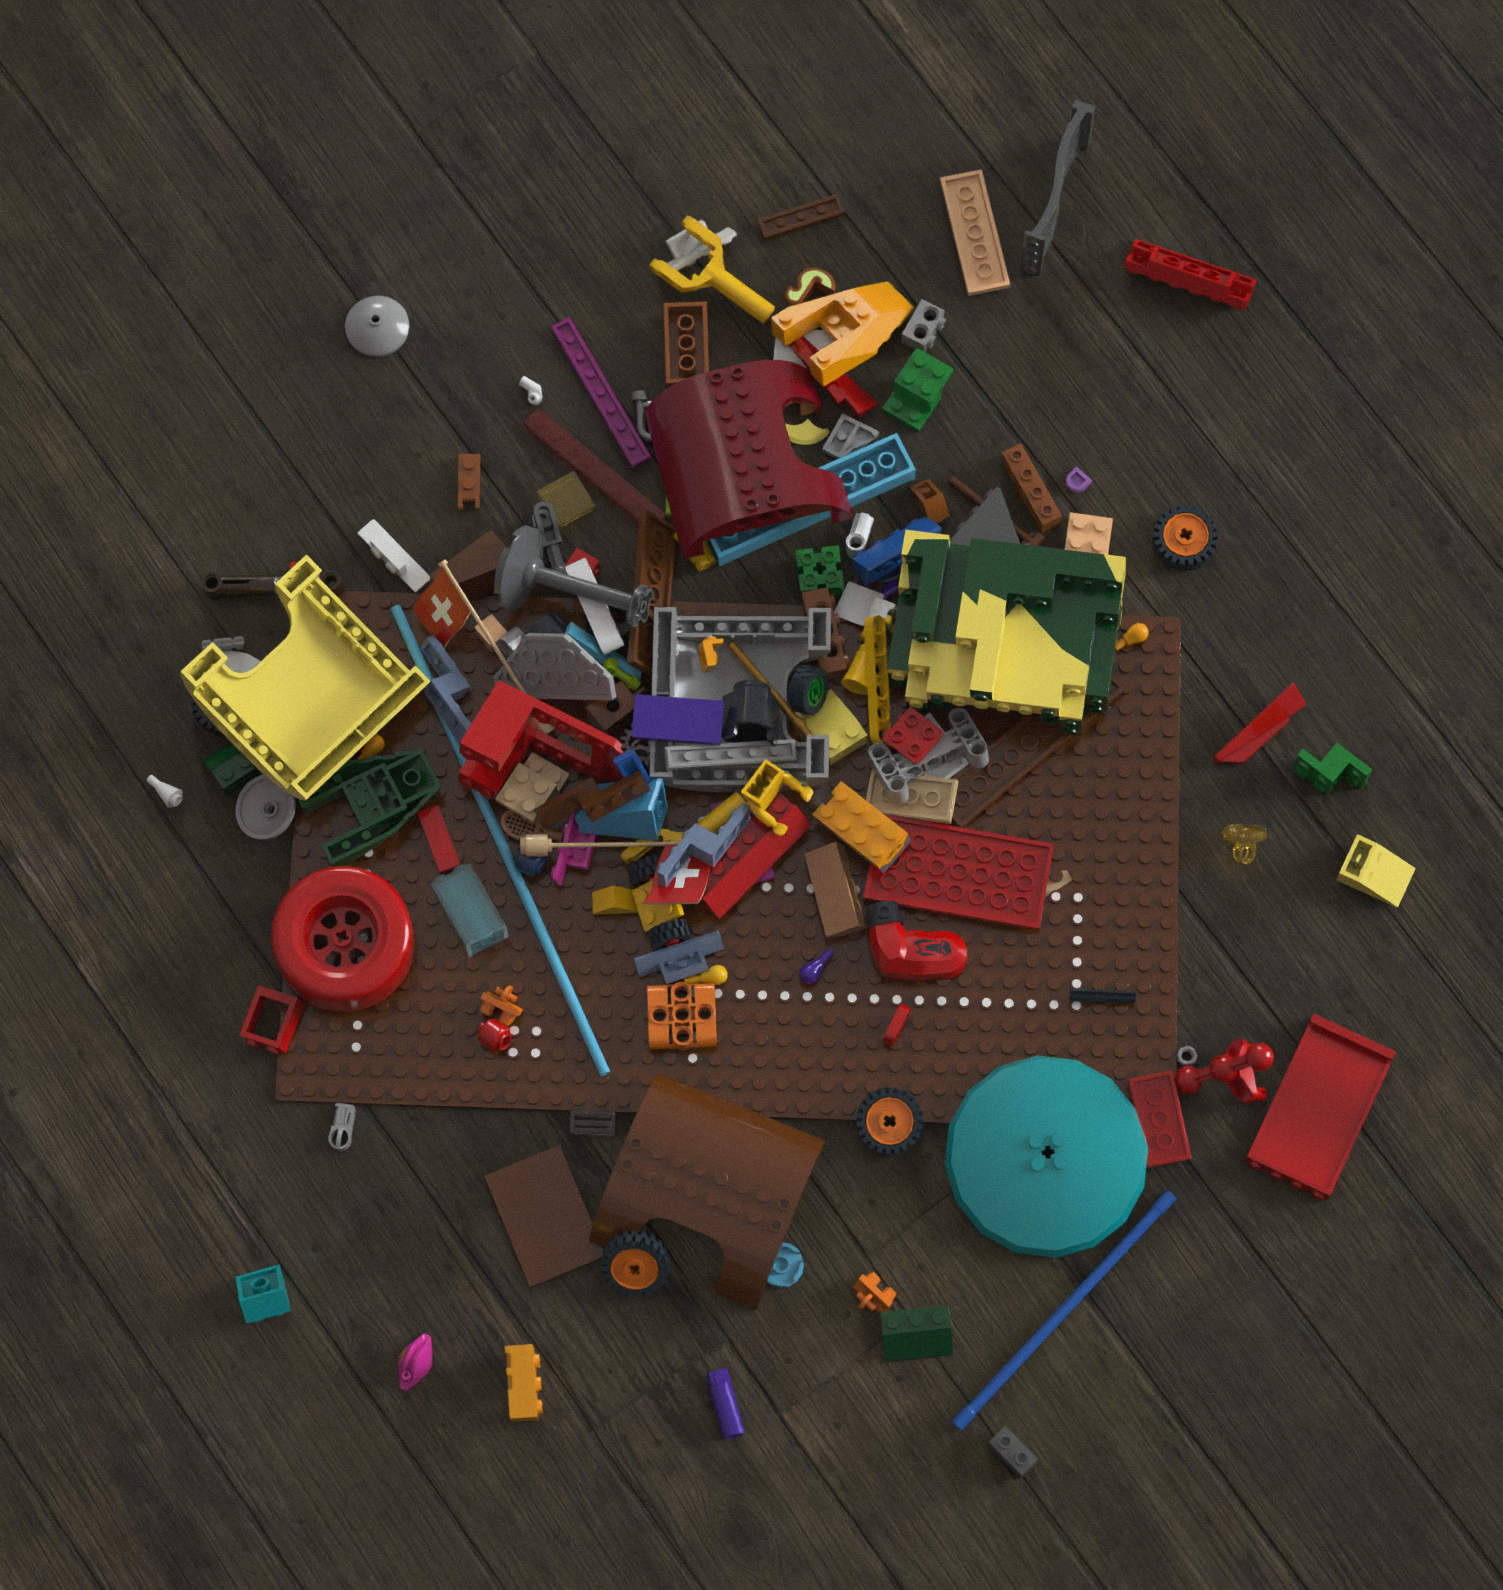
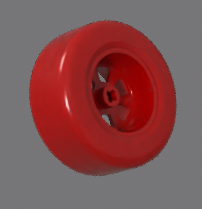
M335 866L324 868L305 876L285 894L273 918L271 945L283 978L299 997L325 1010L352 1012L369 1008L381 1002L398 988L406 977L413 960L415 934L408 909L402 897L391 884L377 874L362 868ZM349 911L361 916V919L354 926L345 923L346 913ZM330 914H334L337 919V925L332 929H328L321 924V921ZM370 928L373 934L372 942L359 941V932ZM317 935L328 938V945L320 950H316L314 946V937ZM344 936H347L348 940H343L341 943L339 938H344ZM355 949H359L366 955L357 964H353L349 957V954ZM332 952L341 955V964L338 967L326 963L327 957Z

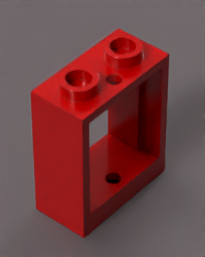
M258 985L239 1036L246 1040L245 1044L258 1048L259 1045L265 1046L266 1051L278 1054V1051L287 1053L305 1002L297 997ZM266 1000L288 1007L276 1041L253 1034Z

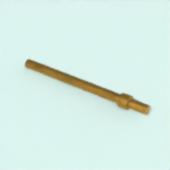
M735 642L729 644L728 648L754 679L764 682L771 687L772 696L777 701L782 712L792 722L791 726L796 732H800L806 740L807 735H814L808 729L805 720L797 716Z

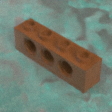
M1020 443L1002 452L1001 463L1041 534L1061 525L1062 515L1022 444Z
M828 587L803 592L802 602L806 616H809V608H831L832 635L830 650L835 651L837 655L835 657L825 655L816 659L817 666L826 671L828 679L845 676L847 668L850 667L848 655H844L842 650L845 647L843 634L839 635L837 627H840V620L838 614L834 615L832 608L836 606L834 595L829 594Z

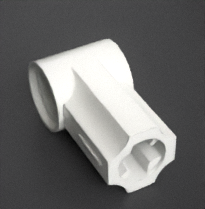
M856 513L850 533L846 538V553L852 559H854V555L858 552L865 551L874 518L869 516V514ZM857 543L860 545V547L853 548L851 547V545Z

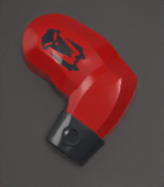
M882 901L866 907V928L870 935V950L881 976L920 981L936 978H955L963 972L967 964V947L965 942L956 933L949 931H906L902 927L904 922L896 901Z

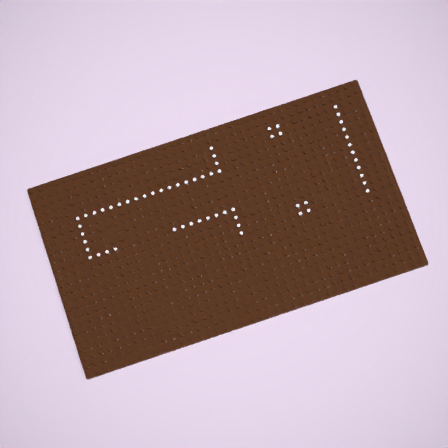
M344 591L338 597L409 671L415 666L390 609L396 605L401 606L419 648H421L427 637H430L414 611L415 604L423 593ZM484 595L469 601L481 621L492 614L507 632L513 627H517L526 635L528 630L537 621L553 611H558L568 624L573 622L586 631L585 612L579 598L529 597L522 607L515 611L500 608L498 606V603L501 604L500 596ZM670 602V607H676L678 616H806L803 605ZM470 613L464 626L449 640L444 649L470 685L464 697L455 702L471 724L495 687L494 675L503 666L496 652L492 653L476 635L474 627L478 623L472 613ZM611 613L617 629L624 624L625 618L618 613ZM1122 615L1118 640L1136 623L1146 625L1149 632L1147 639L1143 642L1129 646L1126 645L1116 651L1113 675L1126 688L1125 691L1108 705V712L1102 711V713H1098L1083 726L1082 734L1072 735L963 827L1054 844L1050 866V880L1056 883L1060 882L1063 878L1062 871H1067L1072 877V881L1058 890H1053L1049 896L1045 897L1039 931L899 906L904 922L902 927L906 931H949L956 933L965 942L967 947V964L963 972L955 978L914 981L883 977L879 973L872 957L870 935L867 928L841 937L828 938L825 935L804 853L833 842L845 845L865 924L866 907L877 903L863 900L870 863L820 825L812 815L822 803L826 805L833 797L831 792L840 781L865 800L867 797L871 770H873L869 758V748L873 743L870 739L868 694L860 695L844 688L841 684L844 676L828 679V690L832 689L856 717L868 735L867 743L831 766L829 765V779L817 786L810 787L813 790V795L808 803L805 802L797 791L780 792L793 805L796 804L810 822L811 827L772 866L775 879L754 884L720 920L703 905L701 900L698 904H681L684 915L677 918V920L680 918L686 919L691 939L715 931H719L722 939L723 950L704 956L708 968L714 965H721L727 970L725 982L715 985L717 1047L689 1048L684 1051L677 1048L649 1049L647 986L674 985L678 982H684V978L666 984L661 970L641 977L638 975L634 958L655 951L653 950L648 932L644 931L639 913L593 915L592 892L613 885L633 890L638 888V886L634 887L631 884L627 871L628 866L632 865L633 862H638L640 859H645V857L650 858L653 855H661L665 846H654L637 861H632L628 864L620 857L628 847H595L589 869L584 870L567 866L562 886H557L551 877L552 868L557 864L558 847H552V852H548V856L545 857L547 864L540 875L529 877L522 872L521 874L609 1067L610 1073L602 1077L598 1073L471 789L463 787L459 782L460 763L434 706L424 693L426 689L424 687L376 733L382 736L385 742L383 750L377 755L385 756L396 752L416 749L423 750L442 788L417 812L436 805L439 806L461 867L440 874L417 812L391 837L354 862L346 865L362 868L377 874L391 884L402 897L408 909L415 934L413 960L406 977L391 995L369 1008L352 1012H335L316 1007L299 997L283 978L282 993L299 998L305 1002L287 1053L278 1051L276 1100L286 1102L637 1113L652 1081L659 1073L768 1118L856 1121L858 1108L867 1095L880 1088L894 1087L908 1092L915 1098L922 1110L923 1123L950 1124L968 1090L997 1067L1033 1056H1046L1077 1060L1109 1077L1133 1105L1128 1079L1172 1070L1175 1080L1177 1070L1180 618ZM839 617L840 627H837L839 635L843 634L845 647L842 650L844 655H848L851 665L856 652L859 651L861 644H864V641L861 639L864 626ZM889 630L886 631L887 661H889L893 636L889 633ZM620 647L621 650L616 652L627 658L628 647ZM500 650V652H501L502 655L504 656L505 660H507V658L505 657V655L503 654V652ZM832 650L827 654L828 657H835L837 655ZM423 655L433 679L438 678V674ZM816 660L805 663L806 665L818 667ZM877 665V667H876V669H875L877 674H879V667H878V665ZM642 672L639 687L643 685L647 689V693L644 695L652 696V678ZM617 677L613 678L616 683L621 681ZM889 684L892 728L900 714L907 711L905 700L906 687L897 688ZM877 686V695L880 696V689ZM787 692V704L790 706V702L788 701L789 694ZM538 699L592 726L588 721L587 711L576 699ZM952 703V709L959 707L968 712L985 740L987 747L991 746L1026 716L1015 710L1008 714L1005 712L999 716L997 708L979 709L974 705L956 706ZM930 706L929 713L944 732L951 730L948 716L952 709L938 710ZM878 708V716L881 718V710ZM787 718V732L790 737L798 742H807L800 732H796L791 726L792 722ZM556 729L547 733V735L591 757V745L587 743L582 744L575 737L569 734H562ZM622 731V732H621L619 735H617L615 738H616L621 744H625V743H622L621 740H620L621 736H626V735L624 734V731ZM879 731V738H880V740H882V732H881V731ZM631 738L629 747L634 743L635 739ZM640 742V745L647 747L648 743ZM531 746L521 762L524 765L533 752L569 773L570 778L559 795L592 777L586 773L577 772L566 763L557 762L547 753L543 754L536 751L533 746ZM893 749V750L891 751V754L898 753V752H897L895 749ZM650 763L649 768H646L645 764H642L650 777ZM664 785L668 810L661 829L685 832L711 812L710 804L725 801L735 792H702ZM346 795L306 815L296 798L289 890L305 876L331 867L321 845L361 826ZM492 798L488 799L509 848L514 855L515 851L520 847V840L509 837L501 826V816L509 809ZM570 816L548 827L547 830L550 829L563 833L566 823L568 824ZM951 821V824L939 823L958 827L953 821ZM598 835L596 843L636 842L638 839ZM349 911L346 913L345 923L354 926L361 919V916ZM330 914L321 921V924L328 929H332L337 925V919L334 914ZM367 928L359 932V941L372 942V930ZM320 935L314 937L316 950H320L328 945L327 937ZM344 936V938H339L341 943L343 940H348L347 936ZM828 948L831 949L834 955L823 965L824 968L816 982L804 984L799 978L800 969L804 965L818 959ZM355 949L349 954L353 964L359 963L366 956L359 949ZM332 952L327 957L326 963L338 967L341 964V955ZM509 985L513 987L511 994L518 998L515 1003L510 1000L507 1001L522 1008L523 1011L520 1016H516L511 1025H506L510 1028V1035L512 1036L509 1046L504 1050L493 1052L479 1043L477 1030L482 1022L493 1018L498 1020L503 1010L496 1007L492 1016L482 1013L480 1008L483 1000L480 998L483 992L486 993L487 991L501 997L495 993L497 987L505 990ZM1071 988L1125 990L1136 992V1002L1134 1004L1070 1001L1069 996ZM691 989L692 1003H695V989ZM668 990V1004H671V990ZM679 990L675 996L683 999L688 993L684 990ZM900 1004L911 1008V1011L897 1040L892 1046L882 1040ZM281 1005L280 1028L288 1010V1007ZM702 1011L698 1016L706 1020L711 1014L707 1011ZM679 1012L676 1015V1018L681 1021L688 1017V1014L685 1012ZM657 1013L654 1016V1019L659 1022L666 1018L663 1013ZM693 1028V1043H696V1028ZM669 1029L670 1044H673L672 1029ZM680 1034L677 1037V1040L682 1043L689 1039V1036L686 1034ZM886 1115L883 1119L885 1122H894L893 1120L896 1118L893 1115L891 1117Z

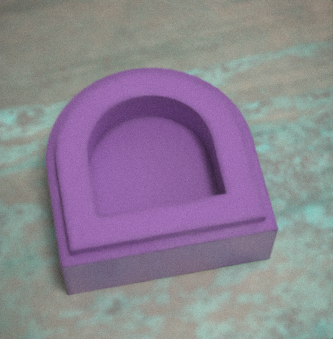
M1075 467L1067 475L1065 484L1070 492L1077 494L1083 492L1092 483V480L1078 467Z

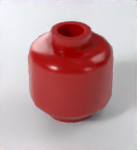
M494 1018L482 1022L477 1030L479 1043L493 1052L506 1049L511 1042L510 1028Z

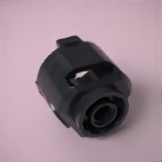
M757 680L737 682L733 686V691L722 697L724 710L721 738L728 743L768 741L772 747L776 746L780 709L777 701L771 694V687Z

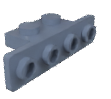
M715 931L636 957L634 961L640 977L661 970L665 983L668 984L707 971L708 966L704 956L723 950L724 947L719 931Z

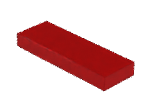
M436 805L417 812L440 874L461 867L439 806Z

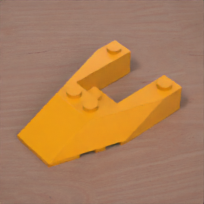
M887 281L853 288L788 307L771 317L772 334L786 347L820 326L835 341L809 357L810 373L824 387L874 356L884 341L887 342L891 337L890 334L896 327L899 328L912 313L914 307Z

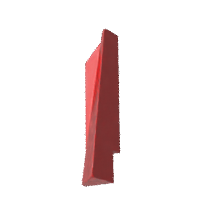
M802 336L788 346L810 371L809 357L819 352V350ZM843 374L824 387L821 385L838 408L846 403L858 419L877 406V402L846 374Z
M1292 683L1214 757L1213 762L1215 764L1228 762L1242 765L1290 722L1288 717L1306 706V702L1296 685Z

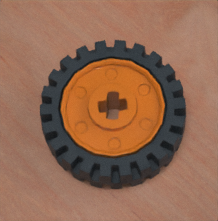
M1178 505V508H1175V506L1171 507L1169 511L1166 510L1159 517L1153 531V547H1155L1156 555H1159V559L1162 562L1165 561L1168 567L1174 566L1175 570L1182 568V571H1188L1189 568L1195 570L1198 566L1202 567L1205 562L1211 559L1217 546L1218 532L1216 524H1214L1212 517H1208V513L1205 510L1202 512L1201 508L1197 506L1196 508H1192V505H1187V507Z
M885 1087L871 1092L861 1102L856 1115V1127L862 1141L872 1150L881 1154H898L909 1149L918 1140L923 1127V1114L918 1102L908 1092L899 1088ZM886 1115L888 1117L895 1116L896 1119L893 1121L896 1123L893 1127L891 1125L886 1127L883 1124L885 1122L883 1118Z
M632 1230L631 1235H629L628 1231H624L622 1236L617 1234L614 1239L611 1238L608 1241V1245L606 1244L601 1261L603 1279H606L608 1286L612 1285V1290L615 1292L620 1289V1294L623 1296L626 1292H629V1297L634 1298V1293H637L638 1298L643 1297L644 1292L649 1296L652 1294V1291L657 1292L667 1279L670 1261L669 1253H667L666 1246H662L660 1239L655 1241V1235L653 1234L647 1237V1232L642 1231L641 1235H638L637 1230Z

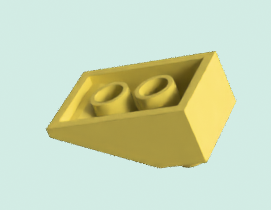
M832 689L828 690L823 707L815 715L795 712L798 717H802L805 720L808 729L814 735H829L830 766L867 743V733Z

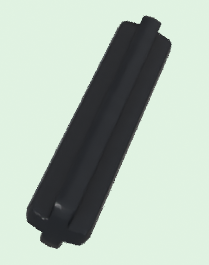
M1070 989V1001L1134 1004L1136 1002L1135 991Z

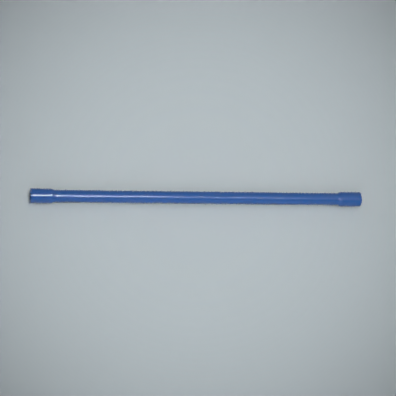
M1166 1190L1146 1215L971 1403L964 1407L951 1421L956 1428L962 1431L976 1413L1157 1218L1164 1214L1177 1200L1170 1191Z

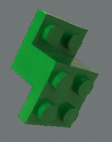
M916 348L895 379L894 391L883 406L882 412L919 433L941 400L942 388L952 375L953 368Z
M1338 743L1334 745L1321 762L1302 749L1297 755L1293 766L1295 773L1299 777L1308 779L1313 783L1312 786L1317 791L1325 792L1327 795L1343 776L1347 777L1346 780L1351 785L1362 789L1372 771L1370 767Z

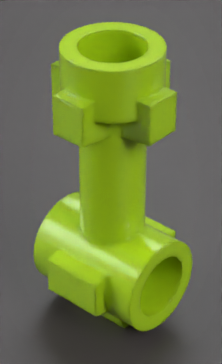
M608 658L603 662V667L613 678L617 677L624 682L628 690L630 689L632 692L637 690L641 681L638 680L635 674L629 676L619 669L618 661L615 658Z

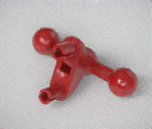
M1236 1039L1229 1045L1225 1054L1213 1058L1210 1066L1199 1070L1193 1066L1180 1068L1175 1075V1084L1181 1092L1193 1094L1200 1089L1202 1082L1215 1079L1221 1083H1227L1234 1096L1241 1102L1265 1101L1268 1095L1262 1092H1267L1264 1087H1256L1253 1070L1265 1071L1271 1067L1274 1061V1054L1272 1049L1262 1042L1251 1044L1247 1043L1244 1039Z

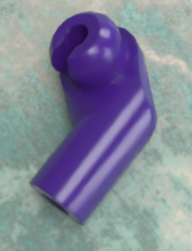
M893 581L881 589L880 593L884 594L883 600L889 601L890 596L893 594L899 595V581Z

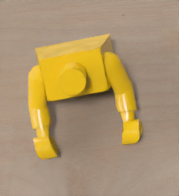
M765 759L742 789L741 794L747 800V806L750 807V811L765 825L771 826L775 834L782 836L788 830V826L777 823L775 818L765 811L781 790L782 784L788 785L793 791L800 793L807 803L813 795V790L809 786L803 787L802 783L791 774L784 773L782 769Z

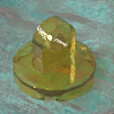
M1242 824L1229 825L1223 829V839L1233 842V855L1237 862L1249 864L1256 856V842L1267 839V829L1255 824L1250 825V828L1244 827ZM1245 848H1247V853L1243 857V851Z

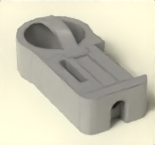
M336 1103L335 1107L338 1109L335 1111L333 1123L335 1126L331 1125L328 1141L334 1150L344 1151L350 1147L352 1142L356 1109L354 1105ZM342 1132H345L348 1136V1141L344 1146H340ZM335 1133H337L336 1146L332 1142Z

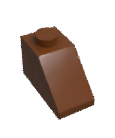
M930 479L910 487L923 517L929 518L936 524L950 517L942 492Z

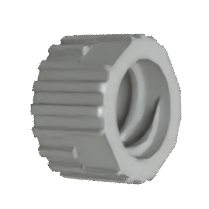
M1186 1046L1180 1048L1177 1053V1062L1183 1067L1193 1066L1197 1060V1054L1193 1047ZM1185 1052H1189L1192 1056V1059L1189 1061H1184L1182 1059V1054Z

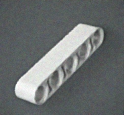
M586 558L565 567L568 575L597 583ZM578 596L604 655L624 646L608 606Z

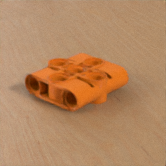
M678 982L674 985L647 986L649 1049L677 1048L684 1051L689 1048L717 1047L715 983L686 984L685 982ZM691 989H695V1003H692ZM668 990H671V1004H668ZM679 990H684L688 993L683 999L677 998L675 994ZM702 1011H707L711 1014L706 1020L699 1018L698 1015ZM679 1012H685L688 1014V1017L681 1021L676 1018V1015ZM657 1013H663L666 1018L659 1022L654 1019V1016ZM693 1028H696V1043H693ZM669 1029H672L673 1044H670ZM680 1034H686L689 1036V1039L682 1043L677 1040V1037Z

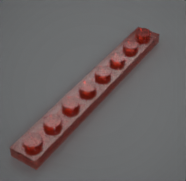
M539 407L524 422V425L636 520L640 522V512L645 510L665 520L666 514Z

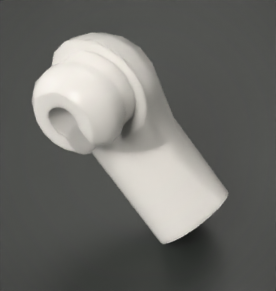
M523 376L519 385L528 390L529 403L538 405L542 401L541 386Z

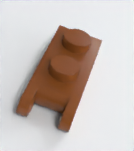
M458 454V511H463V502H475V510H480V454Z

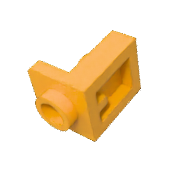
M707 637L697 647L702 673L711 672L716 666L718 657L716 651L713 650L719 649L724 644L723 638Z

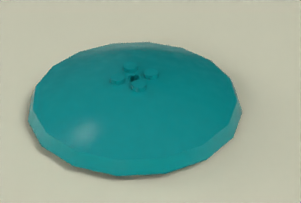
M1033 1056L997 1067L968 1090L949 1124L945 1167L956 1203L982 1235L1015 1253L1057 1258L1095 1247L1126 1222L1144 1189L1148 1146L1135 1107L1112 1079L1077 1060ZM1045 1149H1048L1053 1153L1050 1156V1159H1046L1045 1155L1042 1156L1041 1153H1043Z

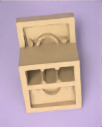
M532 752L524 765L518 763L495 800L534 823L537 819L534 809L557 797L570 778V774Z

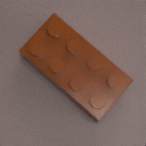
M707 302L664 303L667 389L681 380L709 372Z

